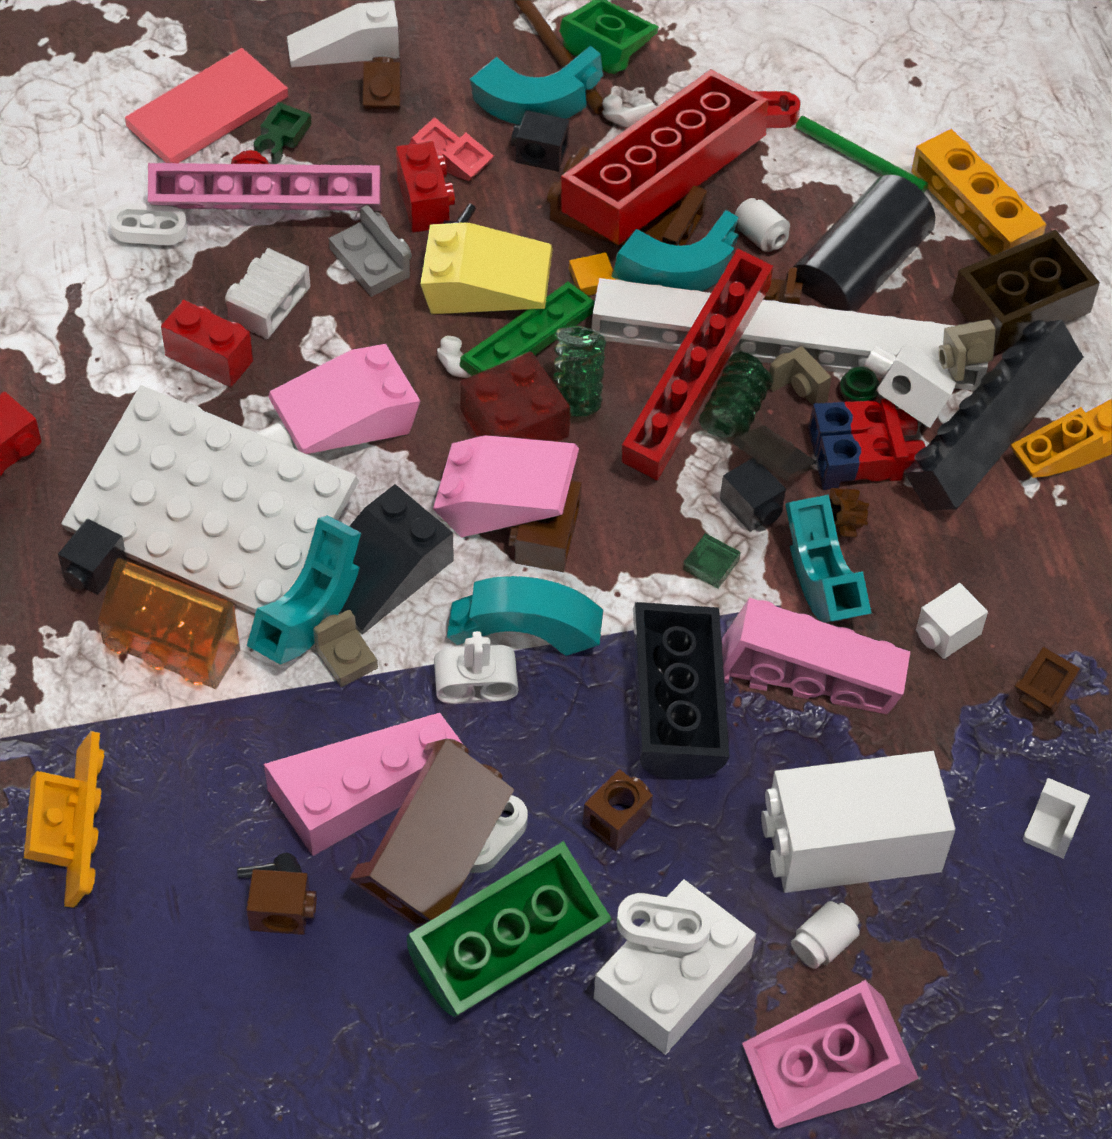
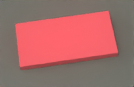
M240 48L125 116L126 126L165 163H180L287 98L288 88L248 52Z

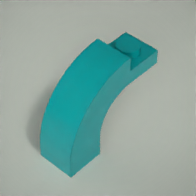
M589 46L563 69L545 77L521 75L496 57L470 78L473 100L491 115L514 124L521 125L526 110L567 119L587 107L585 91L594 88L601 77H603L601 54Z
M725 210L706 237L694 244L683 246L660 242L636 229L618 252L611 277L626 282L704 291L719 281L732 259L734 246L739 237L738 234L734 233L739 217Z
M829 495L786 503L785 506L793 541L790 551L800 586L814 615L820 621L827 623L871 614L863 571L853 573L847 566L841 552Z
M328 515L317 519L304 567L295 583L281 598L256 609L247 642L249 648L281 665L302 655L315 644L314 627L319 625L326 617L340 613L354 586L360 567L353 564L361 532Z
M522 576L493 577L474 582L472 595L452 602L447 638L456 645L465 643V639L472 638V633L476 631L481 632L482 637L498 632H522L547 641L567 656L600 645L604 609L586 595L560 583Z

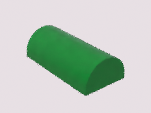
M563 841L409 933L406 937V942L412 961L426 987L439 1005L449 1015L455 1017L607 924L612 919Z

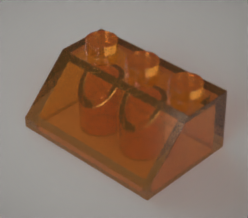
M121 558L116 560L98 618L103 644L117 654L124 655L127 653L140 658L154 669H167L177 673L191 684H204L217 689L240 651L234 603Z

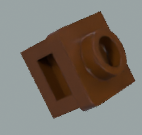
M382 56L372 58V62H363L364 109H400L402 72L400 62H394L393 58Z
M1043 646L1023 679H1018L1014 685L1017 693L1021 694L1018 701L1038 714H1041L1043 709L1054 714L1079 676L1081 669Z

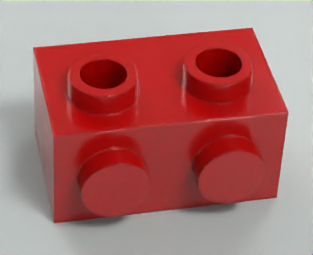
M433 141L396 146L397 179L412 233L427 231L430 229V225L443 224L444 220L450 221L449 206L455 205V195L452 183H445L444 180L447 177L444 155L437 156Z
M183 299L161 325L165 356L230 388L253 362L250 331L237 322H229L213 314L204 306H196Z

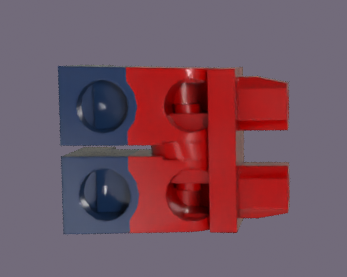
M881 399L880 403L876 401L814 403L808 431L814 456L817 457L816 464L822 489L839 488V484L842 481L861 479L881 481L888 478L890 481L902 480L904 470L909 468L915 461V455L925 447L923 440L904 441L903 436L916 435L918 420L904 410L896 409L895 404L887 399Z

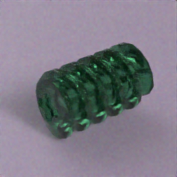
M582 326L562 327L556 331L555 335L559 341L555 346V353L559 357L555 358L554 367L558 370L553 375V381L557 385L554 386L552 395L558 400L554 404V409L568 416H589L596 413L602 405L601 394L603 391L602 380L604 377L603 366L605 362L606 340L603 335L591 328Z
M742 351L733 353L729 358L728 364L723 369L722 376L718 379L710 399L705 404L704 411L700 414L699 422L701 427L709 434L722 438H742L749 433L750 425L755 421L756 413L760 411L762 401L766 399L767 391L773 385V378L770 372L763 367L758 358Z

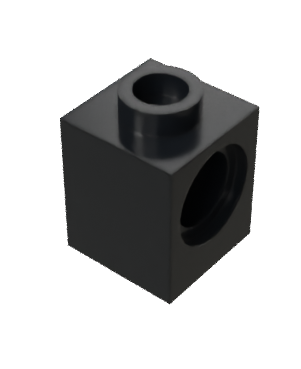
M526 110L521 125L515 124L511 136V146L516 147V163L559 172L568 148L569 119Z

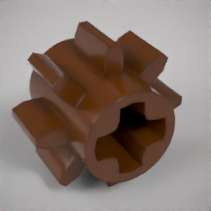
M831 488V496L829 498L837 537H857L856 530L864 525H868L867 508L870 506L869 503H864L858 499L860 491L857 489Z

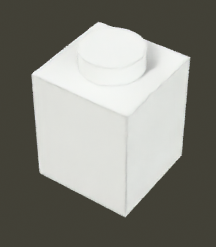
M958 583L921 608L916 631L925 646L934 649L945 659L982 634L988 611L961 583Z

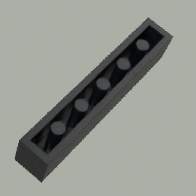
M1037 320L1026 326L1021 338L1014 346L1008 348L1002 354V360L996 367L981 378V384L959 404V410L952 418L938 428L937 435L928 446L921 449L915 455V461L904 474L927 511L957 509L1084 358L1063 320L1047 322Z

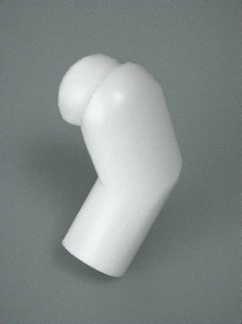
M617 95L608 96L602 102L604 117L608 121L628 128L656 108L653 102L627 108L622 106V98Z
M454 336L443 337L440 342L441 348L437 349V354L448 373L456 377L477 381L459 366L460 357L463 355L460 351L461 340Z

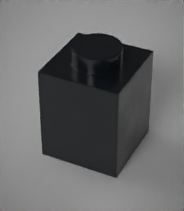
M753 457L723 475L720 500L751 532L763 524H772L780 517L783 512L786 489L756 457Z
M87 518L58 553L65 581L76 589L82 590L85 588L99 595L127 560L122 535Z

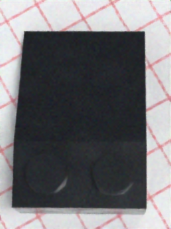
M396 484L368 504L349 526L361 532L353 564L360 567L349 597L339 614L351 610L355 616L356 629L363 635L454 561L453 532Z

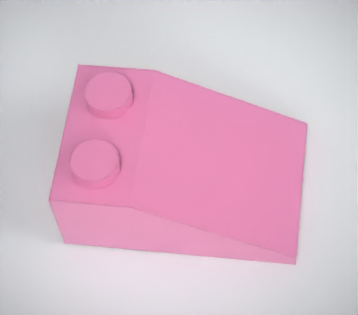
M386 344L350 350L271 390L268 396L297 449L305 454L407 435L410 433L420 404V399Z
M486 435L452 443L433 510L460 537L562 515L579 448L575 443Z
M866 980L742 1043L773 1124L778 1129L877 1100L919 1079L884 997Z

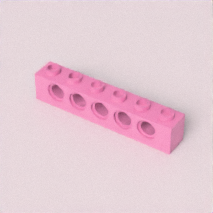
M148 163V202L150 205L173 206L179 209L360 211L361 207L368 205L373 211H381L382 172L379 165Z

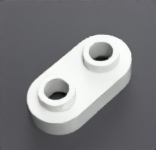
M127 203L116 207L109 217L113 236L122 242L173 245L182 241L188 231L184 212L173 206Z
M511 795L503 811H510L512 815L510 817H499L470 872L483 873L493 868L523 835L527 828L528 812L522 800Z
M636 893L626 897L621 902L618 908L617 927L621 935L632 943L681 952H693L701 949L707 943L711 930V918L707 910L695 902ZM641 918L646 920L648 925L638 927L632 921ZM685 926L690 927L694 930V933L684 935L679 929Z

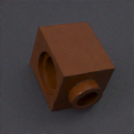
M618 769L584 803L583 826L617 851L651 817L653 795L642 780L637 777H629L622 770ZM616 804H623L628 806L629 809L617 810L614 809L612 806Z
M253 869L247 905L250 931L305 935L307 918H315L317 906V891H310L308 873Z

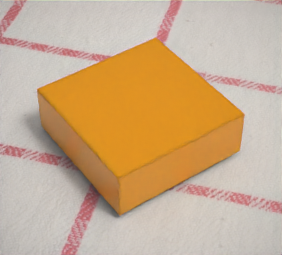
M606 253L569 260V271L574 284L587 296L597 294L599 278L617 280L611 277L613 269Z

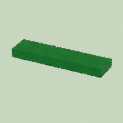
M568 281L546 297L545 309H528L462 355L459 366L486 388H489L593 314L595 301Z

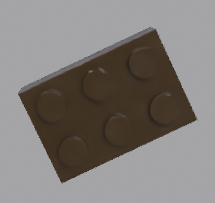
M1053 230L959 269L952 302L969 323L990 319L996 328L995 354L1014 346L1023 335L1024 328L1034 321L1063 320L1065 324L1091 313L1100 282L1057 230Z

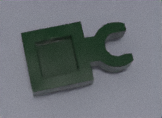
M278 102L260 126L261 135L254 141V151L261 154L264 150L270 149L271 162L274 164L278 163L283 157V146L294 149L312 125L311 114Z

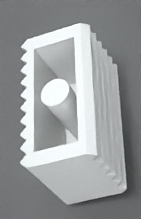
M267 248L266 252L262 253L261 259L256 257L252 260L244 279H241L239 284L234 283L227 291L225 303L227 305L229 321L237 322L251 333H256L258 337L262 336L265 340L268 339L310 288L309 266Z

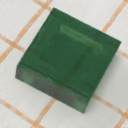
M705 533L684 560L683 570L719 589L739 562L741 552Z

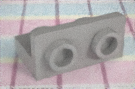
M368 205L360 208L361 222L330 237L329 248L372 297L410 277L409 260L412 258L407 243L401 238L397 239L390 231L386 219L380 214L376 215Z

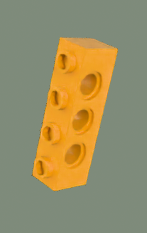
M952 128L916 146L911 172L928 183L927 189L992 256L1044 234L1046 223L1036 211H1033L1019 197L1016 190L1009 187L995 173L993 167L985 163L972 150L970 144L962 140Z

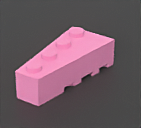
M749 597L722 638L724 683L728 684L729 678L735 677L750 680L749 688L767 691L768 684L791 688L793 690L792 696L809 699V697L828 695L831 696L832 704L888 714L904 695L910 651L895 647V645L887 641H877L856 634L849 628L836 627L815 620V618L807 614H797L776 607L769 601L756 600Z
M437 713L266 763L264 768L267 789L307 849L314 856L401 807L429 758L423 752L427 743L446 738L462 742L443 716Z

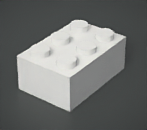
M684 879L669 894L668 898L695 902L707 910L711 918V930L707 943L697 951L681 952L636 944L627 940L595 976L594 999L665 1055L752 958L756 938L755 932ZM645 921L640 927L648 925V922ZM685 926L679 929L684 935L694 933V930L690 927Z

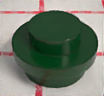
M854 367L842 377L840 392L849 402L874 401L879 395L876 390L880 383L876 374L869 368Z

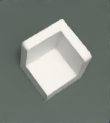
M1048 778L1024 834L1023 841L1064 859L1090 795Z

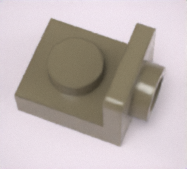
M990 319L944 328L943 345H940L938 349L939 361L943 369H948L955 382L964 380L965 366L993 361L996 328Z
M803 346L790 353H782L773 360L770 365L768 387L773 392L791 382L795 392L800 397H805L812 405L828 401L831 376Z
M347 610L339 615H330L314 627L315 650L340 687L378 669L377 658L357 631L355 616L351 610Z

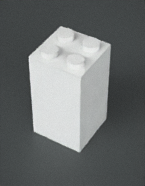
M934 751L775 771L772 788L766 789L765 792L767 811H762L761 813L764 836L766 838L772 837L774 850L770 852L772 872L774 877H781L784 893L940 873L943 870L955 833L953 819Z

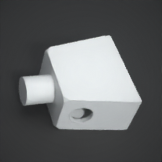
M905 344L897 356L875 345L864 363L865 367L883 377L876 390L880 395L930 428L948 401L957 383L948 369L942 368L939 361Z

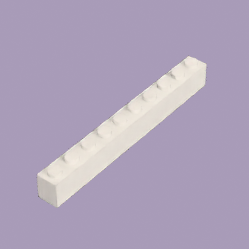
M599 278L593 309L591 339L678 351L711 293ZM762 300L729 358L772 363L780 354L790 353L803 346L825 371L847 373L854 367H865L864 363L875 345L897 356L905 344L939 361L938 349L940 345H943L944 328L954 325L782 303L774 300ZM988 362L965 366L964 380L958 381L954 388L975 391L981 384V378L987 372ZM875 373L877 378H883L879 374Z

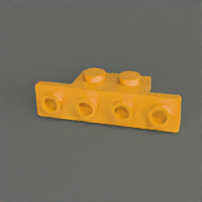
M94 731L89 732L77 749L74 779L36 771L31 778L24 858L67 867L64 906L74 908L85 894H90L95 881V869L90 867V860L98 841V828L93 827V820L101 801V789L96 787L97 775L102 769L104 750L99 749L100 733Z

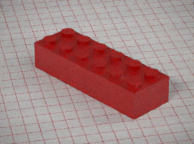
M710 69L561 175L562 212L614 243L621 244L636 229L639 230L688 194L693 185L699 186L766 136L768 99Z

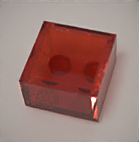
M531 351L460 381V409L478 437L486 435L553 442L569 437L571 407Z

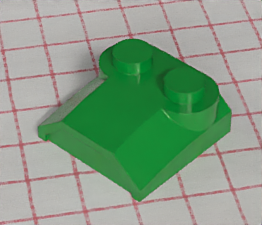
M592 0L562 18L559 32L563 37V45L570 54L577 57L591 46L601 54L602 71L617 73L627 68L630 55L656 35L659 26L607 0Z

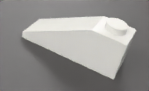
M394 1L359 3L287 36L291 67L370 61L374 57L381 56L399 58L398 24Z

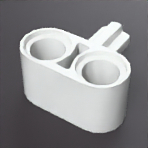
M473 632L472 638L465 639L464 647L445 648L434 656L436 694L441 702L447 704L507 701L515 697L519 691L514 650L504 645H491L490 638L482 637L481 632Z

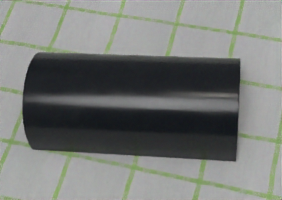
M885 175L878 178L793 266L797 268L795 282L803 283L801 292L830 309L857 312L934 230L935 212L930 200L919 187L903 177Z
M635 602L633 607L641 766L654 776L670 780H691L709 776L723 768L730 757L719 607Z

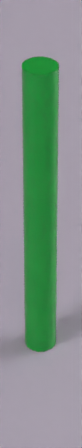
M804 115L798 119L796 129L883 176L896 175L914 183L925 193L928 187L926 181Z

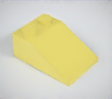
M468 222L430 225L420 284L431 314L545 309L553 250L552 245Z

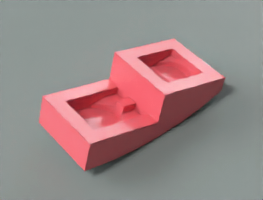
M435 117L416 133L409 143L433 141L437 156L444 155L447 173L467 181L473 179L494 158L492 153L468 133L463 134L459 138Z

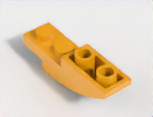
M1112 399L1086 413L1080 407L1012 443L1011 449L1032 478L1063 473L1112 454Z

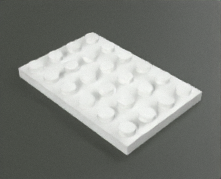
M140 384L61 524L65 530L75 534L88 518L122 535L126 557L256 613L257 608L275 602L292 587L304 567L317 519L328 515L339 520L359 480L355 474Z

